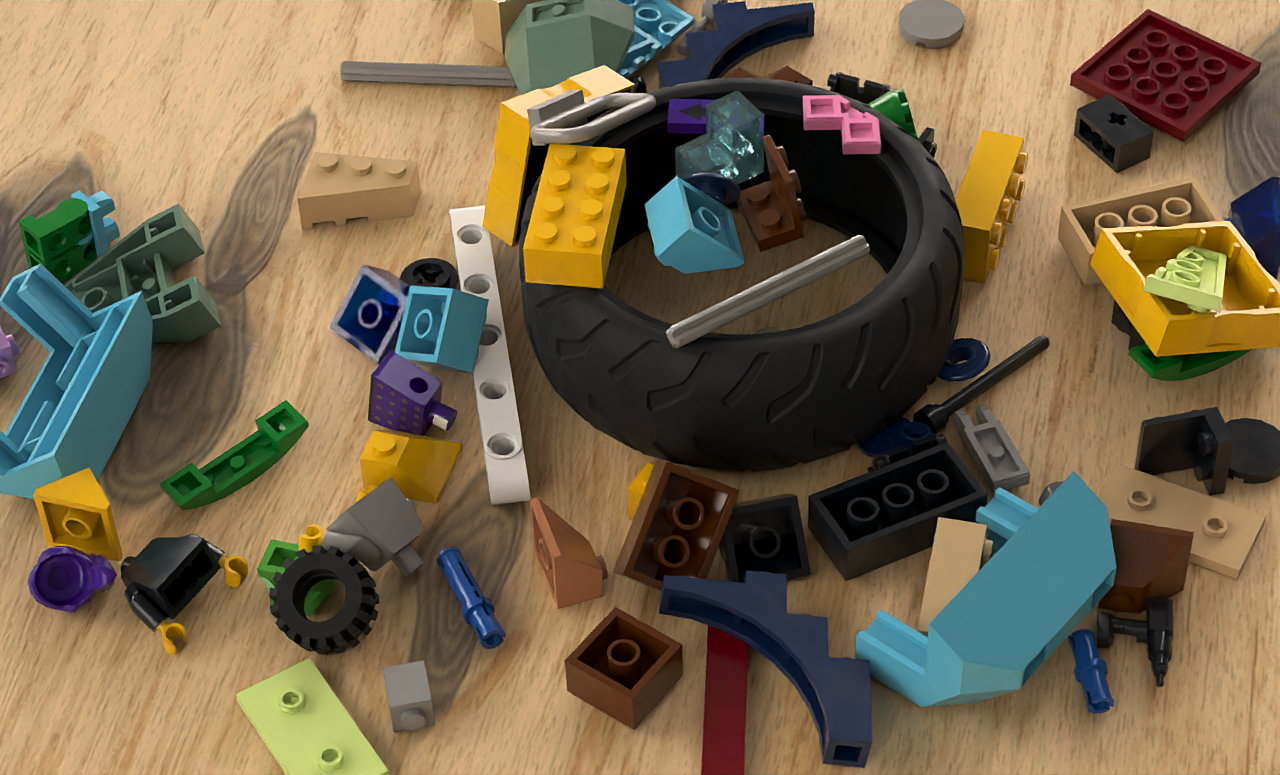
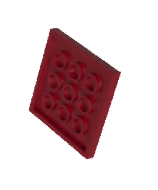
M1147 9L1073 72L1070 85L1097 99L1110 94L1118 102L1125 105L1139 120L1185 142L1260 73L1261 62Z

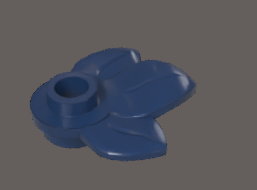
M901 417L899 420L893 419L889 422V428L857 446L864 454L875 458L881 452H887L906 445L909 449V454H912V442L927 437L932 432L931 428L923 422H910L908 419Z

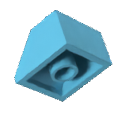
M679 177L673 178L644 204L648 218V228L651 231L654 244V254L663 265L672 266L680 272L688 274L735 268L745 263L731 210Z

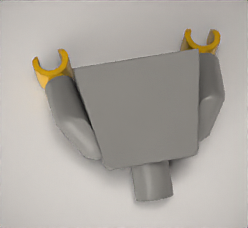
M391 477L381 485H369L367 491L363 489L358 490L356 503L345 510L327 528L328 532L326 534H323L321 526L312 524L306 528V534L299 537V551L305 549L310 553L313 552L312 546L319 545L323 546L326 550H329L330 546L336 547L343 553L348 552L354 556L356 560L362 562L370 571L376 572L392 560L403 575L408 577L424 563L410 546L424 532V526L417 517L414 502L404 497Z

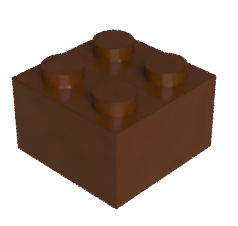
M614 607L565 660L567 691L634 730L683 676L682 644Z

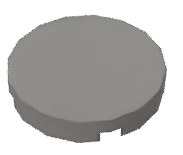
M915 0L905 5L900 11L898 19V30L906 41L916 46L917 42L925 44V48L931 49L946 47L955 43L960 38L964 28V16L961 9L945 0Z

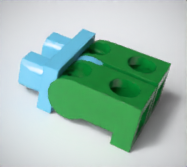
M77 191L70 195L71 199L62 201L55 210L40 218L35 219L29 215L18 221L23 244L26 247L24 249L29 269L42 264L62 283L85 269L97 257L99 258L109 250L108 243L120 237V232L116 222L107 216L103 219L104 216L115 210L113 199L103 191H99L90 197H87L81 191Z

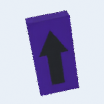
M669 99L668 133L742 135L743 100Z

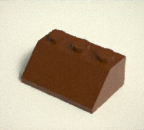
M656 460L613 573L659 591L662 589L664 575L706 579L740 490L671 462Z

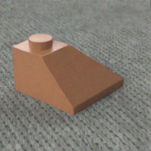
M538 497L529 499L534 552L557 609L603 597V580L608 579V572L602 555L596 557L590 542Z

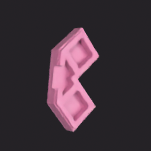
M840 95L803 96L804 130H841L843 154H881L878 118L868 112L863 114L851 107V102Z

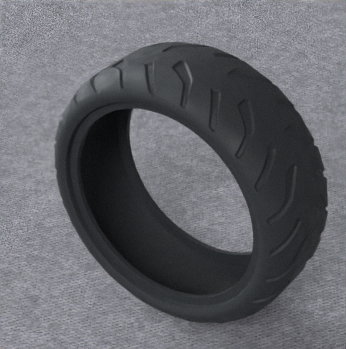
M716 78L681 83L673 87L667 86L652 91L648 94L655 97L656 106L650 112L592 139L569 143L570 145L625 149L627 184L612 247V256L624 244L649 230L644 204L676 176L684 180L689 175L696 173L721 174L737 182L741 190L771 181L762 137L770 135L776 147L783 146L789 162L788 171L795 170L798 176L801 192L796 193V197L801 199L807 218L831 227L850 239L857 235L864 236L870 247L869 253L887 274L885 279L872 292L840 313L799 328L761 334L708 333L679 348H674L666 335L667 329L673 326V324L666 323L633 308L615 296L605 286L603 289L527 283L525 279L523 246L541 175L539 176L531 190L532 194L526 202L519 238V268L523 315L536 358L554 390L578 415L589 422L594 428L632 449L640 451L644 455L677 464L690 465L691 467L744 471L746 469L761 471L792 467L799 462L806 464L849 450L850 445L854 443L861 445L889 428L890 421L893 419L899 420L927 392V385L935 382L947 360V353L953 344L959 321L960 302L962 299L965 243L959 209L944 172L923 145L912 134L867 104L820 87L786 80H773L772 78ZM840 95L850 101L851 107L863 114L868 112L878 118L881 154H843L841 130H804L803 96ZM669 99L743 100L742 135L668 133ZM613 108L607 111L606 113L598 116L597 118L591 120L590 122L599 119L607 114H610L620 108ZM737 201L724 205L729 209L739 208Z

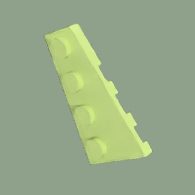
M1190 245L1177 255L1176 260H1169L1166 268L1160 267L1156 270L1155 275L1150 274L1147 276L1143 291L1185 302L1187 307L1198 312L1206 313L1209 312V309L1218 312L1223 298L1227 255Z

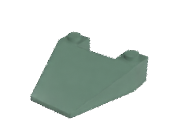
M179 203L144 221L64 285L92 313L142 291L153 321L152 343L190 342L221 327L216 301L195 275L178 284L176 283L174 268L190 262L205 253L200 230Z

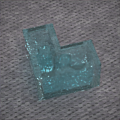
M738 90L707 104L706 134L675 148L676 176L684 180L689 175L696 173H716L729 177L740 184L763 173L764 144L762 137H764V114Z

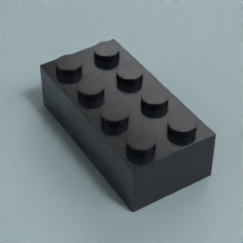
M945 442L809 495L808 528L844 580L848 581L933 547L938 517L978 523L976 522V511L981 506L985 507L987 505L988 494L950 444Z

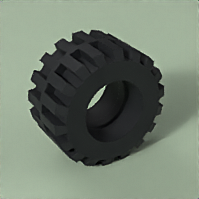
M321 545L312 546L313 552L310 553L302 549L296 552L298 559L291 561L287 558L282 563L286 567L283 574L276 571L273 577L277 586L276 588H270L269 597L274 601V604L270 605L271 614L277 619L276 625L289 639L310 652L314 650L318 654L328 655V651H334L336 654L345 652L344 646L348 644L354 648L361 643L358 637L362 633L367 636L372 630L368 626L370 620L376 621L378 616L375 604H379V594L375 592L374 588L377 586L374 579L354 556L348 552L343 553L339 548L330 546L329 550H326ZM336 579L341 581L345 587V601L338 614L322 622L309 620L304 611V602L309 590L323 580Z

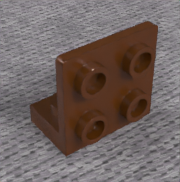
M770 135L764 136L762 139L771 181L741 190L740 198L736 200L760 252L804 238L801 222L807 220L803 203L800 198L796 197V193L801 192L798 176L795 170L788 171L789 162L783 146H775Z

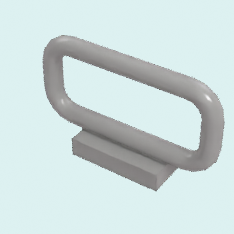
M569 90L527 109L532 144L534 146H545L547 144L577 143L592 139L650 112L655 108L656 100L653 95L648 93H614L599 96L584 103L583 90ZM620 108L590 123L587 122L588 117L601 111Z

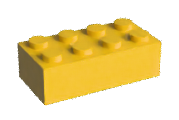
M984 129L981 132L955 199L964 233V280L985 284L989 271H996L1000 258L998 247H1005L1009 232V226L1006 225L1007 223L1013 224L1017 212L1015 200L1021 201L1025 190L1026 180L1020 179L1021 174L1025 173L1028 162V153L1023 152L1024 137Z
M549 144L523 246L525 279L527 283L604 288L627 184L625 149Z

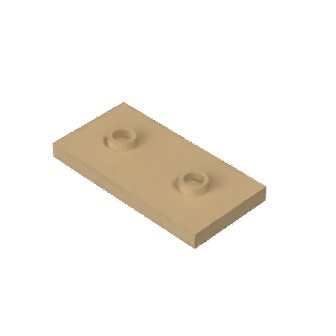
M1116 463L1098 496L1107 506L1109 524H1111V519L1193 531L1194 535L1189 562L1237 580L1264 527L1266 516L1119 463Z

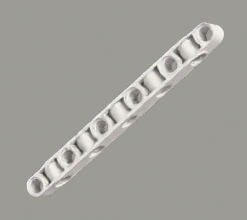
M485 205L449 209L460 291L489 299L486 311L487 318L482 328L478 346V358L475 360L472 375L491 505L530 501L528 474L489 231L483 227Z

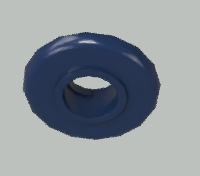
M696 173L684 179L685 182L722 205L736 201L741 195L738 183L721 174Z
M973 338L953 340V344L947 353V360L938 377L953 382L964 381L977 376L989 364L991 357L989 348L980 340ZM967 360V361H965V362H963V363L956 364V363H958V362H960V361Z

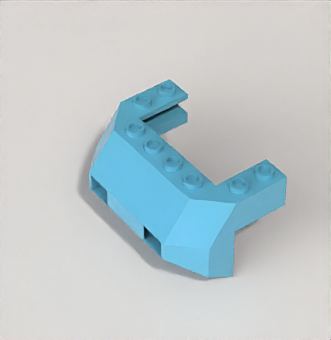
M38 264L12 277L0 297V306L50 352L6 433L4 434L0 431V493L34 499L33 493L37 488L86 468L91 469L98 482L150 380L153 321L142 291L92 313L42 264Z
M1075 471L1069 475L1039 508L999 487L995 491L994 498L985 507L981 506L976 511V522L987 525L986 539L993 540L992 553L995 555L929 623L928 637L885 611L880 610L876 614V620L865 631L861 630L856 635L855 659L870 661V676L921 707L983 702L1020 689L1114 585L1117 566L1107 506Z

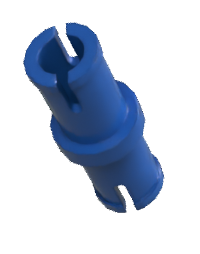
M1089 629L1075 631L1072 633V636L1068 637L1076 663L1074 668L1075 678L1082 684L1088 711L1097 714L1104 713L1110 710V706H1114V700L1111 697L1106 679L1108 674L1107 664L1104 660L1100 659L1094 632Z

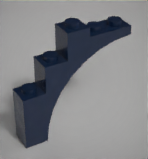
M745 1L712 5L713 30L685 33L686 59L658 62L659 89L667 86L673 87L681 83L716 78L722 79L738 63L765 48L791 40L814 37L815 10L813 3L747 9Z
M746 571L743 583L664 575L659 600V614L691 619L721 629L748 643L778 667L795 686L807 705L819 735L822 763L865 768L872 745L870 661L856 660L849 657H828V617L787 613V575L765 571Z

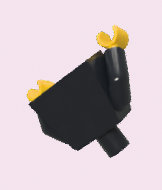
M189 534L183 537H157L151 540L136 557L129 556L123 560L121 564V579L127 587L125 597L133 613L153 632L158 630L161 633L165 651L171 655H176V646L170 639L177 637L182 639L185 644H188L187 635L183 625L179 623L169 624L167 619H175L221 568L224 570L225 583L230 587H239L241 585L240 574L243 576L248 575V564L245 558L239 555L227 558L223 556L225 553L223 550L196 534Z

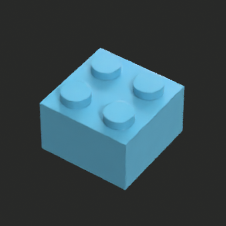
M410 286L395 353L413 364L426 368L473 373L475 360L478 358V346L482 328L487 318L486 311L489 299L453 288Z

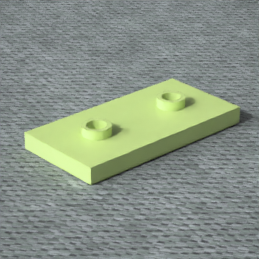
M310 658L236 694L238 704L286 775H389V770Z

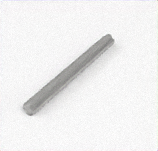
M343 61L340 67V76L343 81L517 87L509 67Z
M857 235L671 326L666 331L667 338L674 348H679L864 257L870 252V247L864 236Z

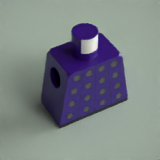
M391 350L371 375L368 421L391 430L424 436L432 424L448 431L455 422L457 410L441 403L443 384L438 378Z

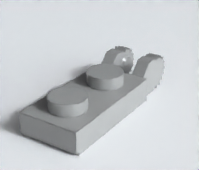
M987 404L976 406L975 413L979 425L976 426L973 425L965 410L954 412L955 427L993 494L999 487L1009 490L1029 484V470L1000 420L995 419Z

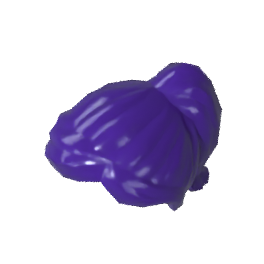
M54 546L43 551L39 556L37 564L30 572L28 586L31 595L38 603L54 610L75 613L81 606L88 603L96 592L103 593L110 590L117 574L108 559L100 554L88 555L77 548Z

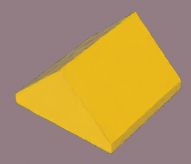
M90 468L35 490L33 496L48 546H69L77 548L88 555L100 554L104 558L121 561L123 553L111 506Z

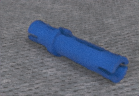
M456 547L442 550L438 554L439 558L436 561L462 606V616L465 622L474 628L482 647L492 649L503 643V637H506V634L494 616L495 608L491 600L482 594L460 550Z

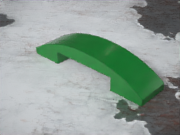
M1145 343L1131 348L1128 355L1152 378L1163 381H1178L1217 370L1252 349L1155 357Z
M285 400L255 420L258 431L200 469L191 462L161 482L160 486L182 511L218 501L251 483L278 462L309 427L308 421Z

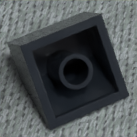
M787 493L735 503L719 544L720 554L730 582L743 583L746 571L785 574L787 579L811 574L797 495Z

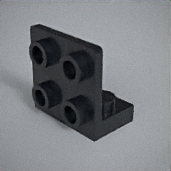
M1218 407L1192 410L1190 412L1155 417L1142 421L1135 469L1150 475H1159L1193 468L1196 479L1199 482H1203L1209 496L1223 494L1225 492L1234 439Z

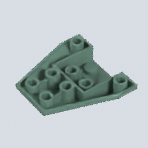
M545 0L527 4L507 32L505 45V60L520 95L537 89L556 86L570 77L603 65L619 74L635 36V10L632 6L616 0Z

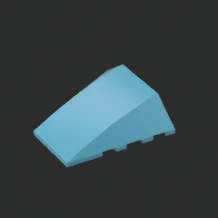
M616 0L632 6L635 10V36L619 75L627 78L687 31L694 24L695 18L667 0Z

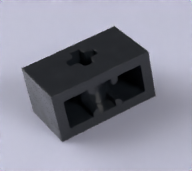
M1108 94L1077 109L1074 136L1116 173L1150 158L1154 132L1113 96Z

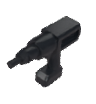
M1165 597L1147 599L1146 621L1114 617L1110 613L1097 612V648L1108 649L1113 644L1114 633L1136 636V642L1147 644L1148 659L1151 661V668L1156 677V685L1162 687L1164 685V677L1168 671V662L1172 658L1173 600Z

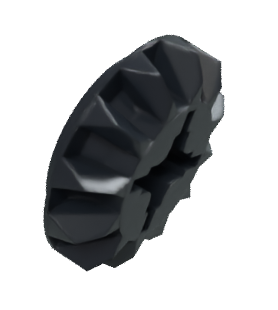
M437 258L417 260L409 264L400 276V285L405 297H408L410 286L456 289V283L458 282V275L454 266L445 260ZM423 278L431 283L435 282L436 284L431 285L428 282L423 284Z

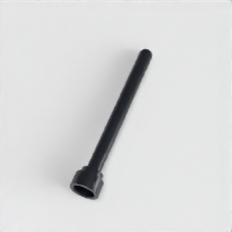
M1046 336L1037 337L942 404L925 405L914 413L913 421L927 424L931 428V432L938 435L946 428L949 420L948 417L1046 350L1050 344L1049 339Z

